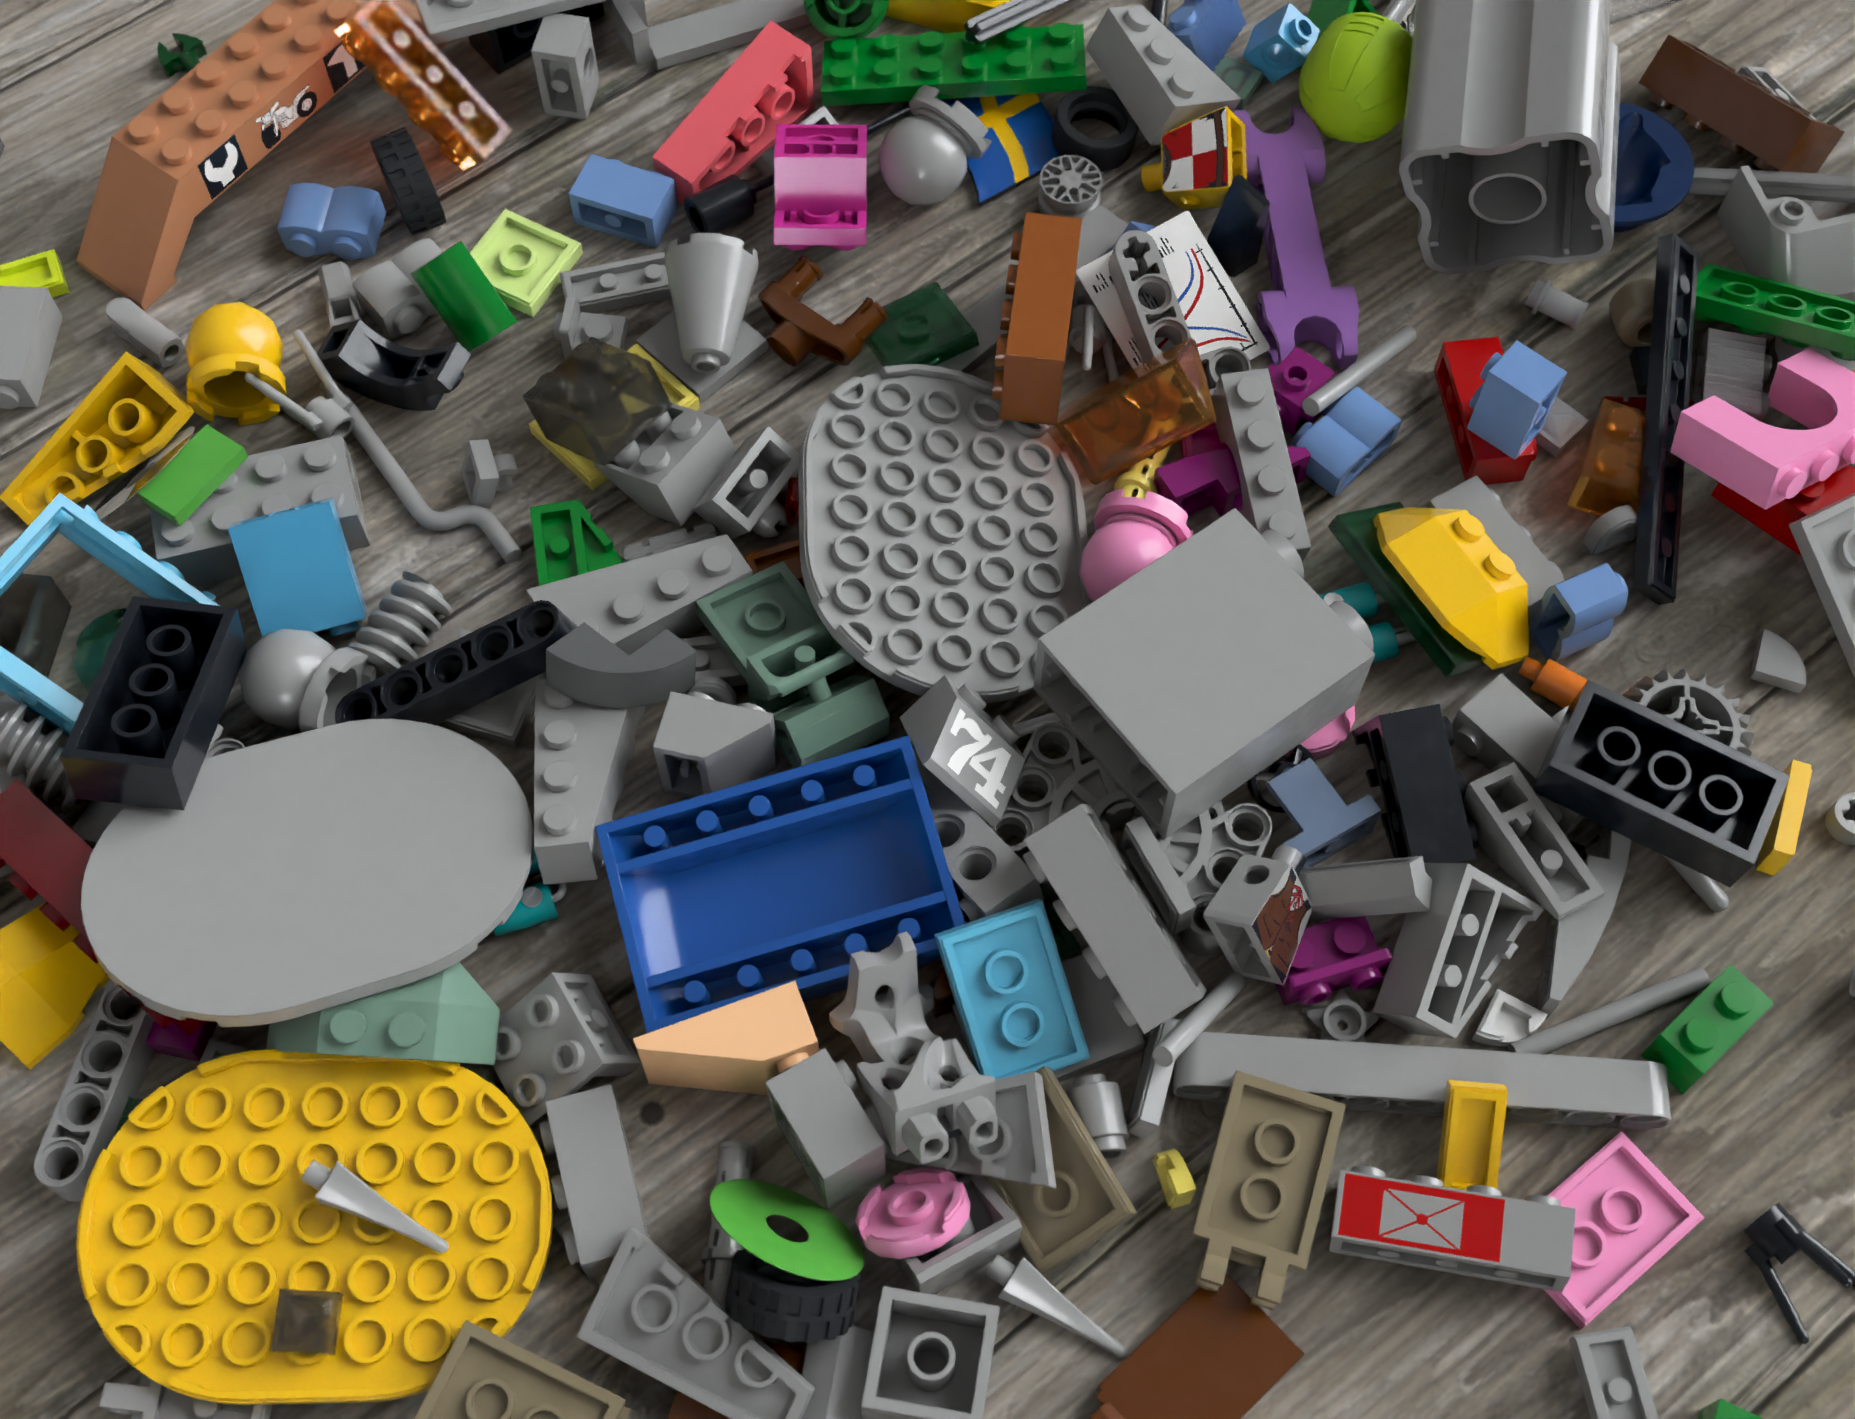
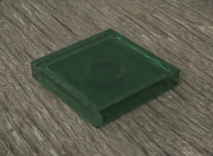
M937 281L882 306L888 314V320L882 323L866 341V344L883 367L902 364L936 366L979 346L976 331Z

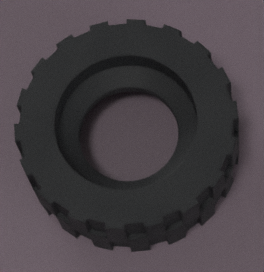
M403 127L370 140L383 177L411 235L415 236L447 223L431 178L407 129Z
M744 1248L734 1253V1258H732L725 1301L726 1312H730V1317L735 1322L741 1323L743 1328L751 1332H758L768 1338L774 1337L788 1342L805 1341L806 1343H814L819 1340H833L838 1335L843 1336L846 1334L848 1328L853 1325L860 1274L841 1281L810 1279L777 1268Z

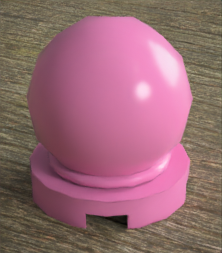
M1117 489L1105 494L1094 516L1095 533L1081 552L1079 576L1088 598L1094 602L1192 537L1193 530H1189L1186 525L1188 519L1186 511L1172 500L1154 492L1147 491L1145 499L1123 497L1125 489Z

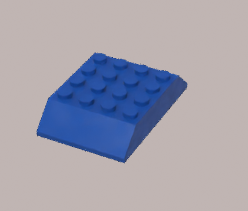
M909 735L595 826L647 1033L793 981L797 984L803 1002L848 989L851 954L863 950L866 952H880L893 943L897 934L908 932L916 947L917 968H920L941 957L934 934L965 924Z

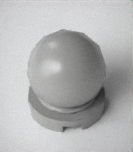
M926 85L920 87L909 101V107L914 116L904 118L895 124L886 133L878 152L880 175L891 193L910 205L929 206L938 203L955 192L960 187L967 172L966 157L979 159L992 144L991 140L983 138L988 129L975 114L959 101H956L950 107L943 101L935 98L939 93V89Z
M293 628L266 633L247 651L240 668L241 691L246 704L266 723L288 730L300 729L302 733L337 724L335 721V711L341 699L351 691L376 680V667L366 663L368 655L350 647L335 650L331 644L312 631Z

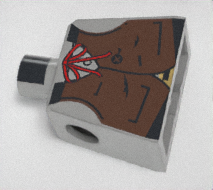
M1280 845L1277 846L1271 859L1253 855L1240 857L1203 914L1233 971L1240 973L1242 976L1283 985L1287 978L1309 920L1312 906L1298 878L1306 863V858L1297 849Z

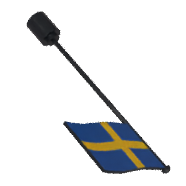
M1036 93L939 99L950 107L956 101H959L975 114L988 129L983 138L991 140L992 144L984 155L979 159L966 157L967 171L973 180L979 207L1040 175L1046 163L1053 158L1059 157L1052 141L1053 121ZM909 105L868 125L867 136L911 114L912 111ZM732 174L685 198V211L694 230L697 233H721L753 216L754 204L757 203L756 193L774 184V174L753 185L746 179L741 180Z

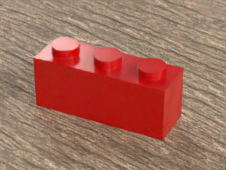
M1499 336L1443 342L1433 370L1465 481L1477 475L1485 485L1523 481L1531 461H1534L1537 456L1536 438L1514 460L1467 429L1474 410L1469 407L1470 400L1477 389L1485 382L1480 378V374L1486 363L1496 352L1502 356L1504 355Z

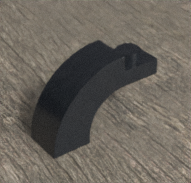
M358 319L332 326L317 355L334 380L367 398L401 409L430 411L437 408L444 393L453 391L460 384L464 376L462 370L471 353L459 342L425 350L407 348L380 336Z

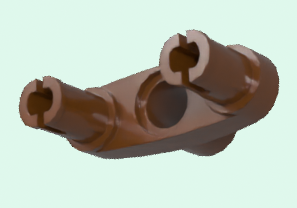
M801 256L798 262L777 282L771 281L758 294L762 306L777 324L776 328L766 337L767 342L783 361L794 367L810 352L836 364L849 365L862 352V345L869 339L871 334L888 320V314L879 303H874L873 299L867 297L863 304L842 324L834 325L801 303L799 300L823 277L820 268L812 260L808 261L805 256Z

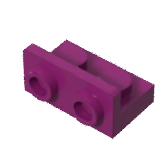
M1365 916L1336 918L1305 928L1284 984L1275 983L1284 1006L1301 1001L1302 1006H1311L1332 996V991L1351 986L1353 991H1360L1378 984L1383 980V976L1393 957L1389 948L1379 949Z

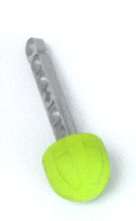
M1392 0L1382 15L1368 12H1355L1343 15L1329 24L1313 45L1300 72L1299 95L1303 108L1320 132L1332 139L1365 143L1386 135L1404 118L1416 0Z

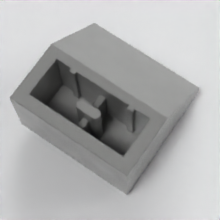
M654 397L641 408L638 415L621 433L608 443L607 447L598 455L593 463L601 473L648 514L682 526L695 512L692 510L737 450L719 418Z
M670 692L653 744L655 759L665 793L694 798L756 780L777 769L779 754L773 713L766 712L760 706L751 703L732 705L718 702L709 695L700 692H690L687 695Z

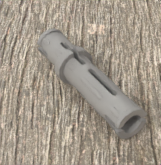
M738 1141L720 1143L715 1187L727 1180L750 1179L755 1147ZM711 1213L708 1247L702 1249L701 1263L705 1265L703 1288L725 1307L732 1258H734V1253L738 1250H743V1247L723 1230L713 1213Z

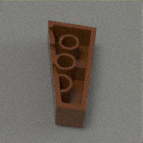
M1668 34L1638 82L1652 91L1648 99L1670 111L1674 105L1686 112L1682 120L1703 132L1708 127L1716 130L1721 134L1717 141L1728 149L1739 154L1744 148L1756 155L1752 163L1764 171L1782 170L1785 172L1817 173L1844 134L1843 130L1832 124H1826L1809 118L1811 112L1780 96L1776 95L1774 97L1770 95L1772 91L1768 87L1743 74H1740V76L1735 74L1737 70L1691 43Z

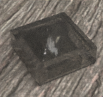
M280 1289L271 1351L284 1354L335 1356L343 1294L330 1291Z

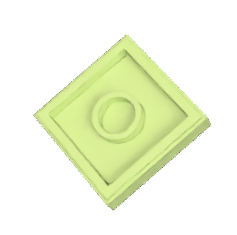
M504 209L470 251V254L506 305L534 317L561 283L559 273L570 271L582 256L583 250L580 242Z

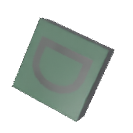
M1224 55V58L1220 60V64L1216 66V70L1213 72L1241 98L1236 109L1243 110L1261 83L1263 71Z

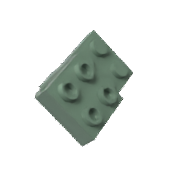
M783 561L696 601L698 617L747 681L748 703L755 704L766 712L773 713L777 746L793 768L859 750L889 734L890 716L874 678L857 676L856 673L853 675L846 674L843 667L853 663L854 658L832 637L815 611L807 591Z

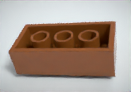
M1026 212L1023 232L1014 231L1011 260H1018L1019 262L1018 265L1011 264L1008 267L1005 294L1014 295L1013 299L1003 301L1000 330L1009 332L998 337L995 366L1004 367V370H995L992 393L993 399H1001L1000 419L1057 426L1082 218Z

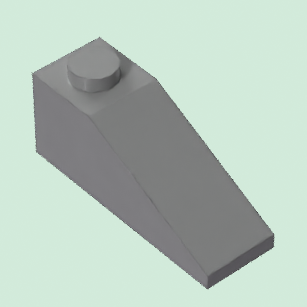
M1514 762L1469 783L1466 795L1462 798L1466 818H1470L1476 827L1479 845L1494 862L1555 919L1558 920L1604 896L1605 892Z

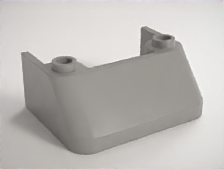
M1748 165L1740 167L1716 216L1746 271L1752 275L1855 301V213L1818 221L1811 208L1802 200L1794 197H1779L1768 200Z

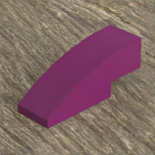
M1287 446L1295 482L1298 484L1304 481L1311 454L1305 447ZM1230 448L1186 457L1155 469L1154 482L1157 487V494L1172 500L1185 510L1188 516L1211 505L1220 517L1234 508L1238 511L1242 510L1240 479Z

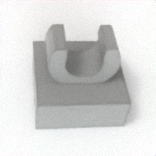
M488 439L469 440L461 468L471 505H478L484 508L491 507L496 491L513 489L514 485L511 475L518 472L514 455L505 453L493 456Z

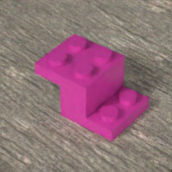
M777 124L774 150V245H784L790 250H805L810 248L811 245H828L835 250L841 251L852 250L857 246H866L867 125Z

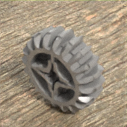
M1685 668L1676 672L1674 677L1663 669L1656 673L1653 679L1645 675L1637 681L1634 687L1631 686L1622 694V696L1653 711L1669 709V714L1664 716L1750 757L1753 753L1749 750V747L1753 744L1755 734L1746 730L1750 724L1749 719L1751 715L1736 713L1740 706V698L1727 700L1723 696L1724 684L1718 685L1715 688L1706 685V673L1698 676L1694 681L1690 680Z

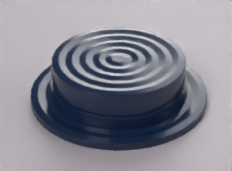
M1620 102L1614 233L1638 228L1645 223L1658 220L1672 212L1685 199L1694 176V161L1691 150L1676 128L1659 115L1647 109Z

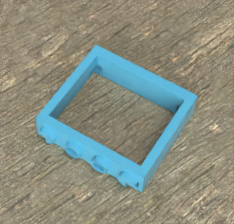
M61 493L52 500L0 557V597L50 541L60 533L153 599L220 606L214 602L216 599L214 594L207 591L201 593L185 581L183 574L176 567L165 561L157 562L143 552L141 545L131 535L123 531H113L99 521L97 514L88 505L82 509ZM0 646V691L19 704L25 702L28 704V710L37 716L42 714L46 717L45 721L54 728H62L64 730L63 734L69 737L84 703Z

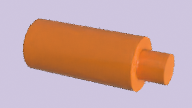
M1528 656L1518 671V674L1534 682L1530 690L1563 709L1572 703L1588 680L1550 658L1544 665Z

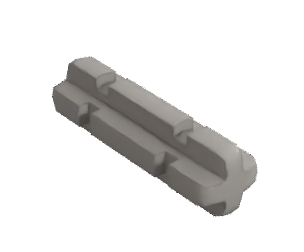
M705 522L692 526L694 531L688 533L686 528L650 538L647 545L642 546L641 541L626 545L622 548L624 561L627 562L714 538L718 535L712 522Z

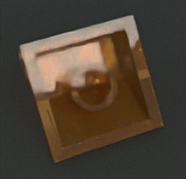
M1603 399L1588 430L1566 504L1567 507L1601 517L1614 508L1630 505L1638 515L1646 411Z

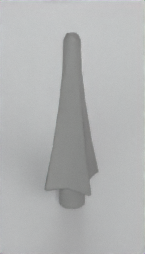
M313 1160L304 1172L301 1181L319 1191L315 1196L316 1199H319L318 1203L386 1227L438 1253L444 1254L448 1251L449 1244L446 1240L398 1210L339 1161L331 1170Z
M996 1255L985 1274L1004 1286L998 1298L1033 1312L1076 1333L1117 1358L1126 1356L1127 1349L1124 1345L1102 1330L1075 1307L1024 1257L1016 1267L1000 1255Z

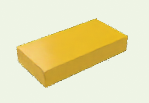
M1794 759L1783 771L1790 775L1759 852L1756 866L1757 871L1772 876L1779 873L1795 855L1812 774L1810 764Z
M1447 1079L1436 1177L1443 1182V1187L1466 1190L1471 1185H1484L1497 1189L1508 1089L1504 1084Z

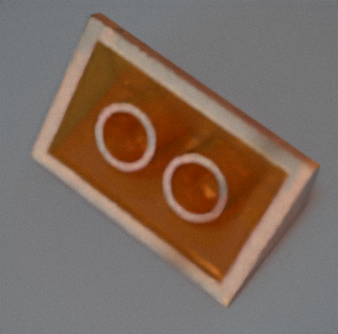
M1190 337L1075 401L1055 424L1056 428L1091 483L1097 485L1217 421L1196 341Z

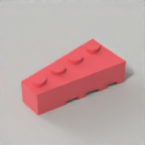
M770 20L676 130L652 156L654 171L674 179L677 201L684 205L685 198L732 174L738 177L761 154L775 144L777 124H798L815 109L811 46Z

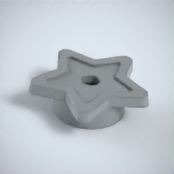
M1343 990L1337 993L1333 1002L1327 1008L1310 1009L1307 1012L1309 1021L1321 1032L1320 1039L1365 1042L1364 1033L1378 1020L1376 1014L1363 1011L1358 1004L1350 1001L1347 993ZM1344 1022L1347 1025V1029L1340 1030L1337 1024Z

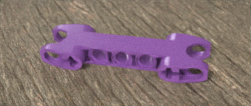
M1303 106L1292 107V115L1288 121L1289 129L1279 134L1262 132L1255 128L1248 112L1245 110H1234L1233 113L1246 127L1247 181L1270 202L1263 239L1273 291L1258 292L1256 300L1257 325L1270 345V349L1266 351L1272 364L1274 363L1278 366L1295 349L1296 344L1305 341L1317 342L1329 349L1336 366L1341 370L1347 369L1356 362L1358 356L1357 329L1359 307L1352 285L1331 287L1309 187V184L1322 183L1325 176V152L1321 133Z

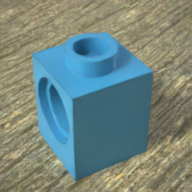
M1288 3L1254 26L1242 57L1256 69L1263 71V75L1269 81L1275 83L1305 63L1311 48L1316 43L1320 30L1309 18L1304 16L1291 3Z

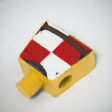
M1226 106L1166 132L1161 138V161L1145 165L1141 169L1144 188L1147 192L1162 189L1168 199L1184 210L1221 207L1233 178L1240 174L1247 180L1245 124Z

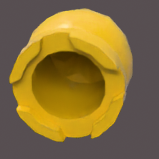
M242 302L214 304L197 316L192 323L185 344V354L190 368L186 381L187 403L192 407L193 411L214 422V415L237 418L238 425L241 426L264 422L280 412V405L261 393L244 378L246 373H252L286 396V381L280 370L283 357V343L274 322L264 312Z

